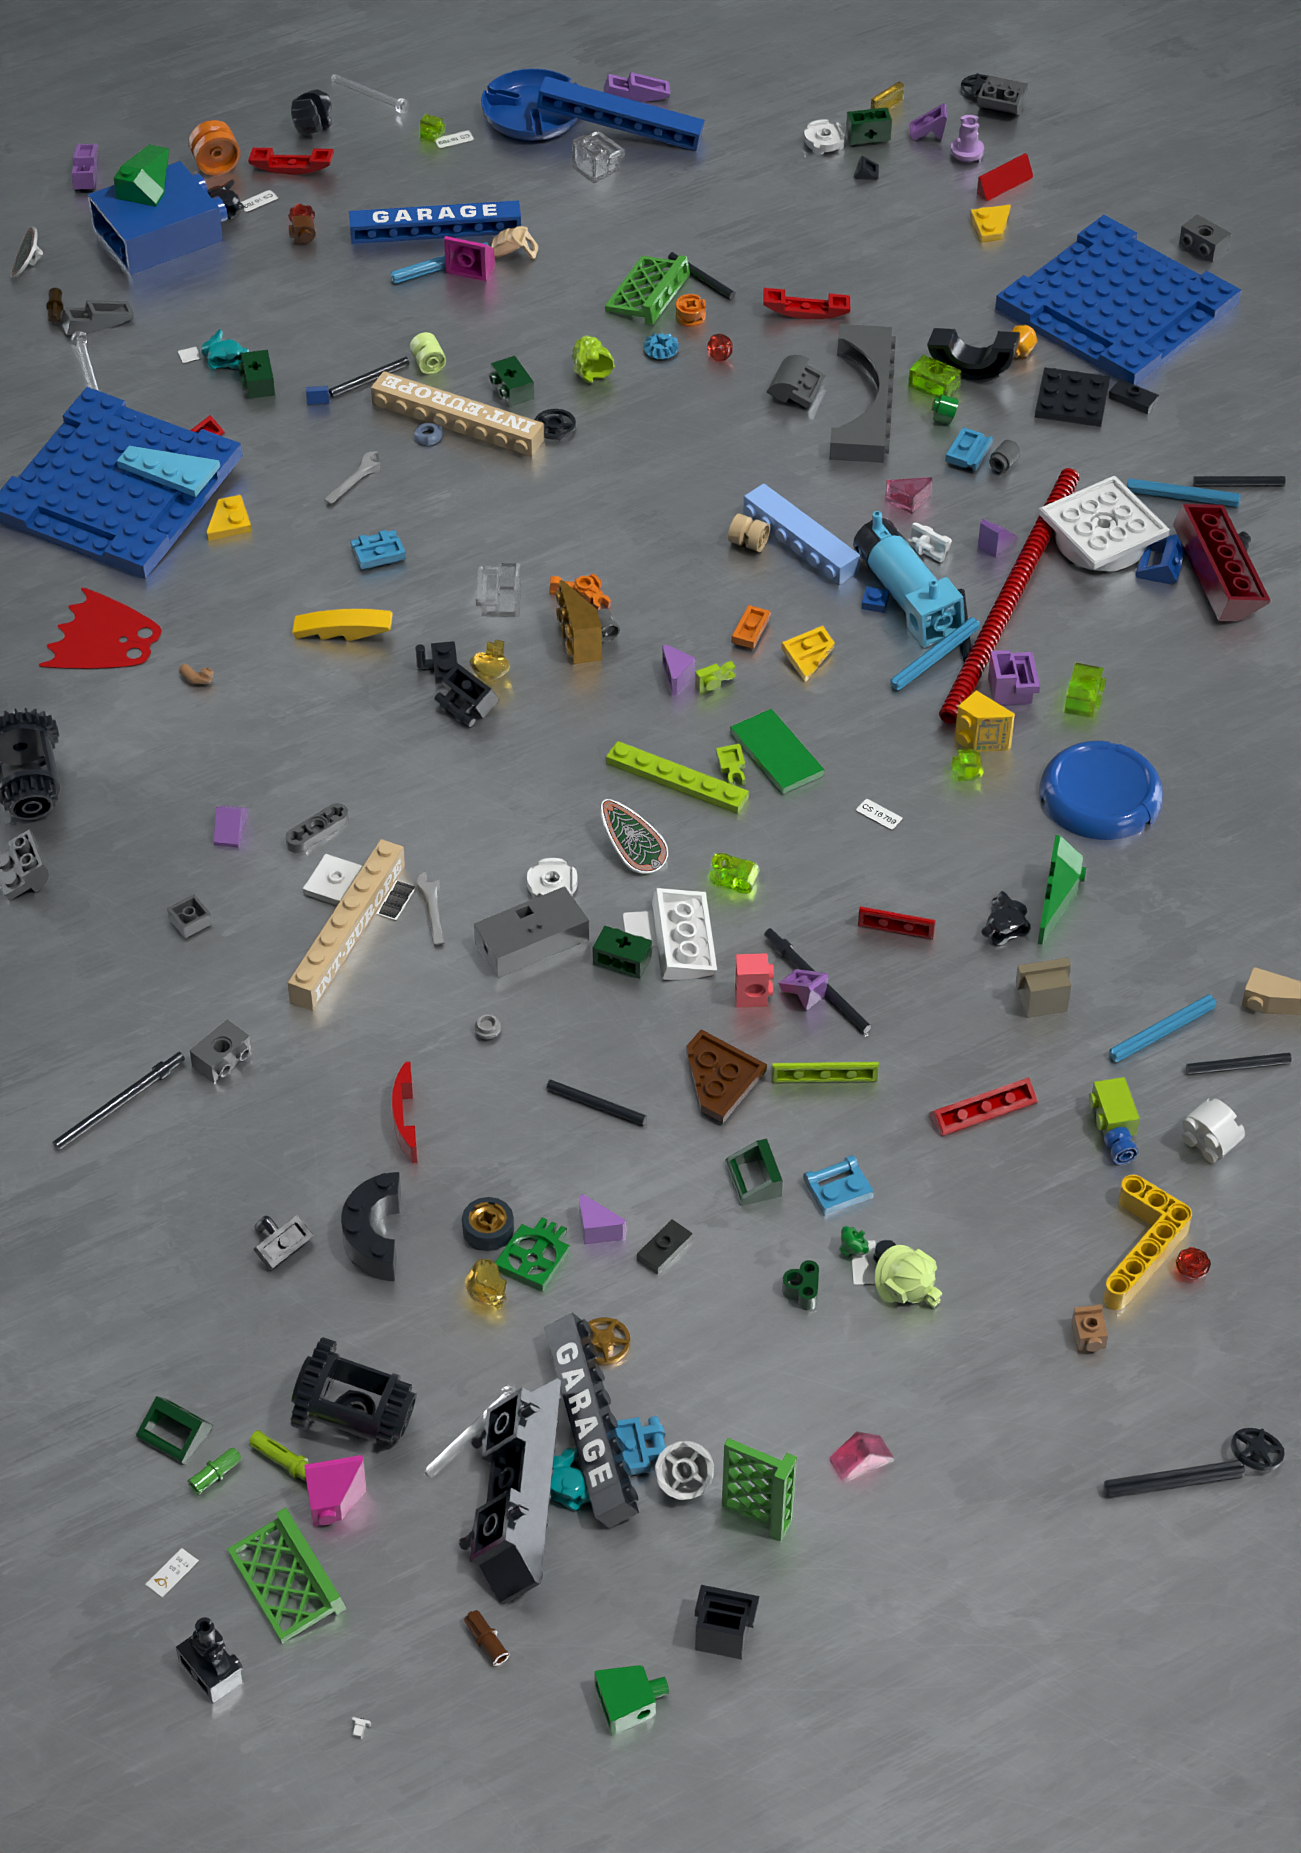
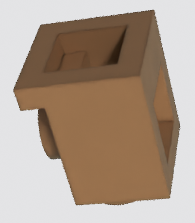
M1102 1305L1074 1307L1071 1324L1078 1351H1097L1106 1348L1108 1333L1102 1313Z

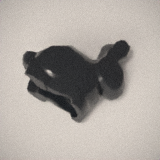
M233 179L222 186L218 185L208 189V194L211 198L217 196L221 198L226 207L228 219L235 218L238 212L244 210V205L240 202L238 195L233 190H230L234 185Z
M1001 891L997 897L992 899V906L996 910L992 911L987 919L986 926L981 930L982 935L990 938L996 945H1003L1009 939L1020 935L1026 936L1031 929V924L1025 918L1028 912L1026 905L1019 901L1011 900L1004 891Z

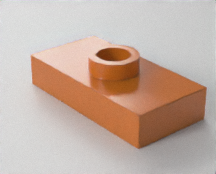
M748 605L732 634L731 643L754 649L770 619L771 611Z

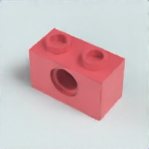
M767 953L736 954V1008L768 1007V996H773L772 980L774 979L773 964H768Z

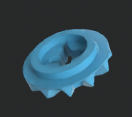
M662 332L658 335L653 333L652 336L646 337L644 342L646 354L657 359L670 358L679 350L677 338L672 337L671 333L667 335Z

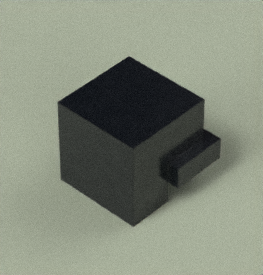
M701 1585L695 1607V1617H698L695 1650L742 1660L749 1627H754L759 1596Z

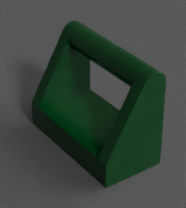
M767 1138L757 1140L725 1159L741 1205L782 1197L783 1180ZM758 1161L765 1182L748 1192L738 1165Z
M156 1396L136 1433V1437L184 1464L208 1436L213 1424L169 1399ZM164 1414L192 1429L182 1450L150 1432Z

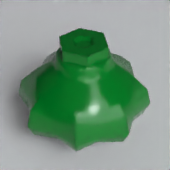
M843 1227L841 1230L842 1244L839 1248L841 1253L846 1257L851 1254H867L869 1243L864 1238L865 1232L863 1230L858 1232L854 1227Z

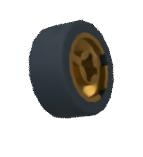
M493 1197L478 1198L469 1203L462 1215V1231L465 1240L472 1247L484 1251L498 1250L505 1246L512 1239L514 1233L512 1209L506 1202Z

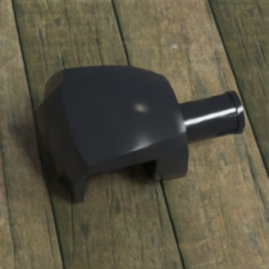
M315 89L301 94L292 101L291 116L298 133L310 135L326 130L332 125V119L329 116L332 109L329 95L319 89Z

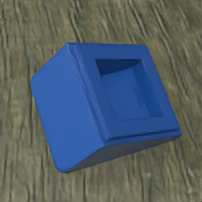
M328 386L306 387L307 404L329 403Z

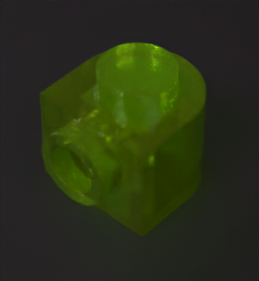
M425 114L420 120V138L436 142L439 136L445 132L446 124L443 123V118Z
M958 750L957 756H953L951 759L952 771H956L958 781H973L980 778L984 773L981 755L976 750Z

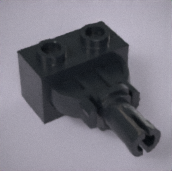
M203 1617L196 1622V1630L192 1636L177 1645L176 1651L180 1664L210 1701L215 1703L243 1683L241 1675L243 1666L236 1655L232 1654L230 1656L226 1652L223 1637L215 1629L211 1619Z

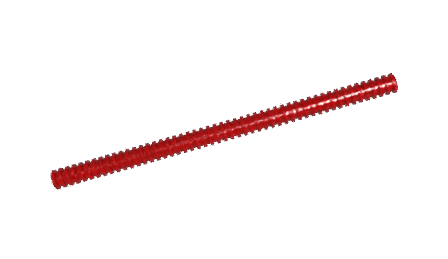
M1065 468L1061 471L1044 506L1073 494L1080 480V475L1077 471L1071 468ZM1040 515L939 711L940 719L947 724H956L958 706L974 692L990 660L991 651L995 650L1054 532V529Z

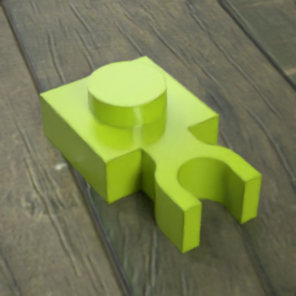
M729 661L721 667L716 663L695 671V689L701 694L720 687L721 681L736 678L732 671L736 669V666L732 661Z
M740 743L716 748V756L721 774L729 772V784L733 785V778H739L741 784L744 785L745 776L741 770L745 769L746 764Z

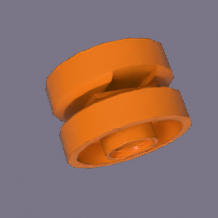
M217 120L206 121L199 124L191 132L188 146L202 172L216 176L231 171L237 165L241 150L227 124Z

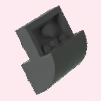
M988 75L986 83H983L979 92L977 105L981 108L1019 115L1028 90V83Z
M791 355L786 357L780 364L766 393L784 403L790 398L809 409L826 375L807 365L810 358L802 355Z
M30 830L8 842L10 849L0 854V885L5 897L9 901L30 888L37 893L48 881L49 873L36 839Z

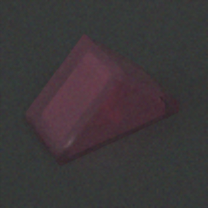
M932 477L886 480L885 499L913 514L931 498L933 479Z
M856 1431L830 1457L829 1461L844 1483L893 1462L894 1457L881 1436Z

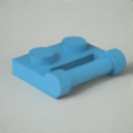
M854 1155L844 1158L843 1162L816 1172L809 1171L803 1174L805 1184L824 1216L873 1198L874 1190L859 1168ZM846 1171L850 1173L849 1176L820 1186L818 1184L820 1181Z

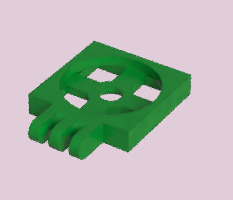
M543 1217L534 1229L521 1224L494 1263L495 1270L543 1292L570 1252V1245L562 1242L567 1228L560 1226L555 1233L558 1224L551 1222L545 1229L548 1219ZM526 1238L536 1241L533 1248L528 1250L519 1247L518 1244L522 1239ZM547 1247L555 1250V1262L543 1257ZM529 1255H536L538 1259L535 1262H529L527 1257ZM510 1256L521 1260L522 1264L518 1270L510 1264ZM538 1268L544 1270V1272L539 1274H529L531 1270Z

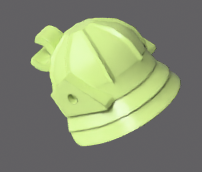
M895 1245L887 1249L880 1257L875 1270V1285L880 1297L884 1301L890 1303L896 1301L904 1304L906 1301L920 1303L925 1300L934 1309L941 1301L940 1297L942 1296V1292L934 1287L935 1281H937L935 1279L936 1261L917 1248L914 1251L906 1245Z

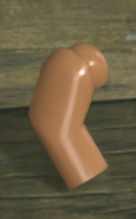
M185 663L179 668V673L191 684H209L213 680V670L208 667L202 668L201 672H195Z

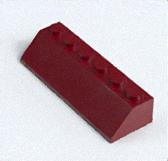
M1182 504L1174 520L1173 527L1218 620L1240 621L1268 605L1271 600L1224 505Z

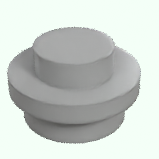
M491 1014L480 1016L475 1023V1033L483 1039L494 1038L501 1031L499 1020Z

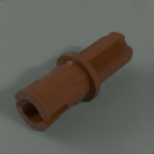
M478 1610L470 1611L464 1618V1622L475 1636L477 1646L484 1649L494 1666L501 1665L509 1658L510 1654L498 1639L496 1629L488 1625Z

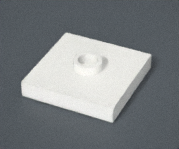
M325 854L304 886L303 894L338 906L363 866Z

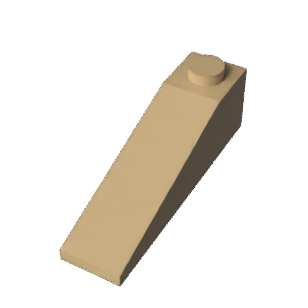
M1253 967L1245 988L1242 1006L1267 1014L1301 1015V981Z

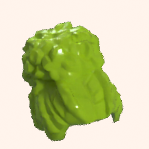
M588 335L576 341L572 349V360L575 364L573 367L574 373L578 374L586 383H592L594 378L604 379L608 377L612 369L615 368L613 357L608 349L601 345L598 338Z

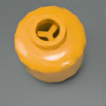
M1027 325L1015 326L1011 332H1020V342L1014 358H1026L1037 344L1036 332Z

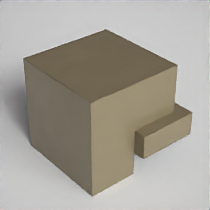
M1068 957L1018 965L1016 987L1027 1018L1068 1011L1071 991L1069 980L1071 963Z

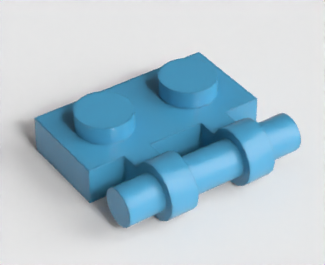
M381 530L375 535L366 536L364 534L358 536V539L350 540L351 548L355 551V556L361 570L406 559L405 549L400 538L397 537L396 530Z
M639 1417L618 1420L616 1432L624 1445L623 1457L629 1465L632 1475L650 1472V1462H657L660 1453L666 1448L664 1442L666 1434L664 1426L660 1425L659 1417H650L648 1419L649 1426L641 1427ZM650 1439L653 1441L654 1447L646 1449L645 1440Z

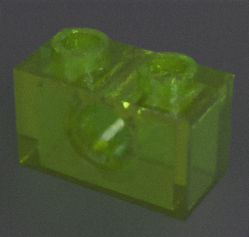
M922 355L909 370L908 386L932 397L938 398L940 394L952 397L960 388L962 371Z
M1075 662L1066 696L1064 713L1093 718L1095 709H1100L1102 695H1099V692H1104L1107 678L1102 677L1103 667Z

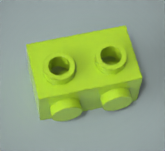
M1125 1077L1095 1081L1092 1093H1089V1104L1091 1109H1095L1097 1113L1096 1123L1098 1129L1102 1130L1105 1136L1114 1128L1126 1127L1131 1136L1137 1135L1140 1118Z

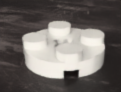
M816 120L809 123L808 128L804 130V142L815 154L841 150L844 148L846 132L844 127L837 122L834 125L829 124V120Z
M545 858L538 861V865L533 869L531 867L528 870L527 887L533 899L564 886L573 897V893L577 889V871L573 866L572 868L568 866L567 861L563 859ZM550 878H555L556 882L551 883L548 881Z

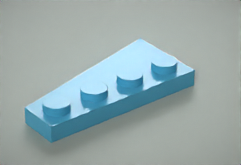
M128 446L117 460L119 468L194 497L200 493L220 468L219 460Z

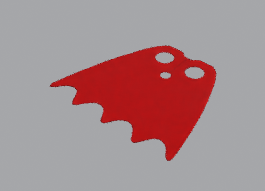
M82 587L81 590L87 597L86 601L69 605V609L75 614L74 620L58 625V628L64 632L65 637L58 642L47 644V647L55 653V657L38 665L55 668H112L139 665L146 662L151 654L150 645L159 639L162 630L153 620L131 607ZM141 628H150L153 631L152 635L148 638H141L137 633ZM127 637L126 642H120L119 639ZM131 648H138L142 651L140 657L132 659L127 656V651Z

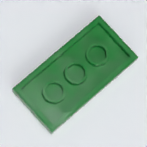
M772 709L730 727V733L782 794L824 776V768Z

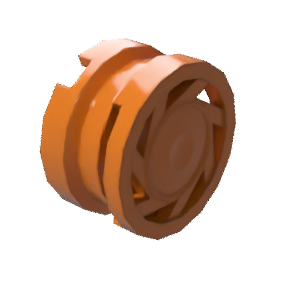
M686 294L676 300L675 319L677 322L685 327H696L703 324L706 318L705 300H701L700 296L696 294Z

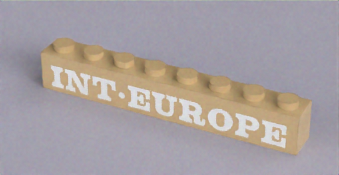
M383 371L371 387L373 405L424 422L440 425L443 428L531 457L544 441V423L391 373Z
M380 839L288 981L290 1003L314 1010L404 869L403 846Z

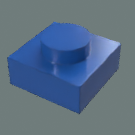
M866 586L861 609L885 613L889 591Z

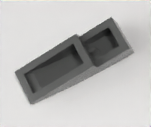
M87 300L85 308L64 307L61 323L67 335L93 333L112 328L133 319L134 312L128 301Z

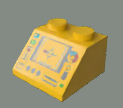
M976 690L958 706L955 740L973 752L1009 750L1012 744L1015 714Z

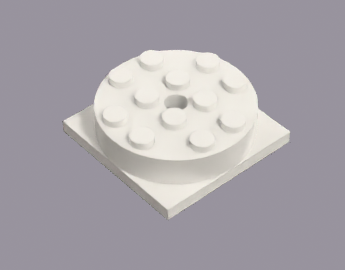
M1115 475L1039 508V515L1056 531V543L1063 555L1075 565L1092 570L1116 572L1129 567L1140 560L1148 545L1166 538L1170 534V529Z

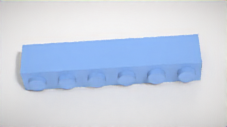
M762 484L744 496L743 513L746 516L751 517L753 521L759 520L770 524V533L807 560L813 567L823 572L829 579L840 585L859 573L860 554L766 484Z

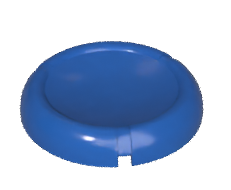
M534 68L520 69L503 74L487 85L488 92L486 90L483 91L481 98L483 114L495 130L513 139L535 141L558 137L569 131L579 119L537 108L539 90L545 76L571 83V78L559 72Z
M1087 741L1072 745L1052 758L1042 774L1039 795L1041 801L1045 800L1044 809L1047 814L1067 831L1090 839L1116 840L1136 835L1145 829L1146 822L1151 825L1155 821L1162 808L1163 786L1154 766L1134 749L1122 744L1110 743L1109 741Z

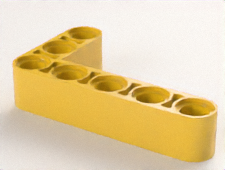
M1128 1175L1123 1178L1119 1193V1203L1124 1209L1146 1221L1152 1227L1106 1281L1103 1301L1108 1308L1113 1310H1120L1128 1305L1188 1234L1192 1218V1211L1188 1205L1137 1175Z

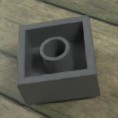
M195 894L167 908L169 920L184 938L212 925L211 913Z

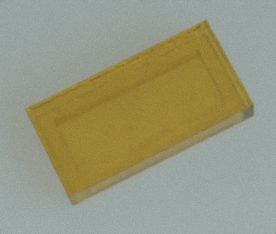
M899 81L871 98L870 109L888 107V110L903 102L904 84Z

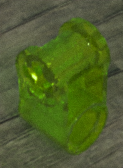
M717 853L711 858V867L713 869L710 872L709 878L716 886L747 894L752 891L760 868L753 861L740 859L726 853Z

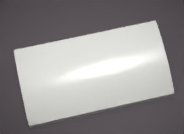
M656 888L652 899L662 980H687L716 974L717 965L706 892Z

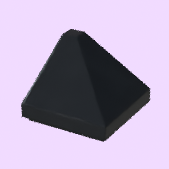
M861 155L854 178L877 180L879 177V164Z

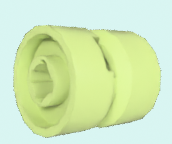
M427 332L420 333L411 340L409 345L410 351L423 373L435 374L444 368L446 356L433 334Z

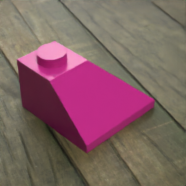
M445 236L446 273L487 281L495 266L494 248L486 244Z
M363 1455L304 1465L313 1525H329L335 1521L343 1520L367 1491Z

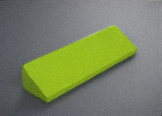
M879 1062L772 1063L771 1079L773 1083L877 1081Z

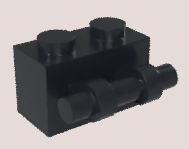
M458 663L441 680L448 693L444 696L439 692L434 697V700L440 704V708L446 712L450 711L455 715L457 721L465 723L469 727L474 725L476 721L470 715L472 711L484 718L499 701L492 688ZM456 699L463 703L461 708L455 704Z

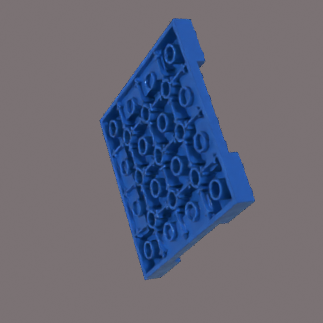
M1102 215L1078 233L1077 241L1030 277L1021 276L996 295L995 309L1022 325L1030 326L1036 333L1113 377L1137 385L1238 305L1241 289L1208 271H1205L1202 275L1138 241L1137 232L1106 215Z
M86 387L63 414L64 423L18 478L11 476L1 488L0 523L146 579L243 457L241 443L201 429L199 433L187 430L126 407L125 400ZM128 446L219 460L220 468L200 493L194 497L119 468L117 460Z

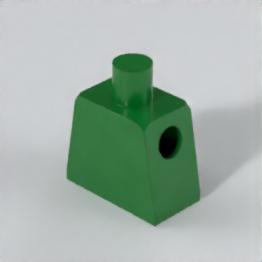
M641 1665L594 1671V1686L611 1736L656 1715L655 1698L669 1694V1687L665 1676L648 1681L645 1669Z

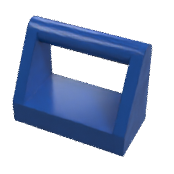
M1177 534L1147 546L1138 563L1135 574L1137 578L1165 584L1177 583L1185 556V549ZM1151 551L1163 553L1161 564L1147 567Z

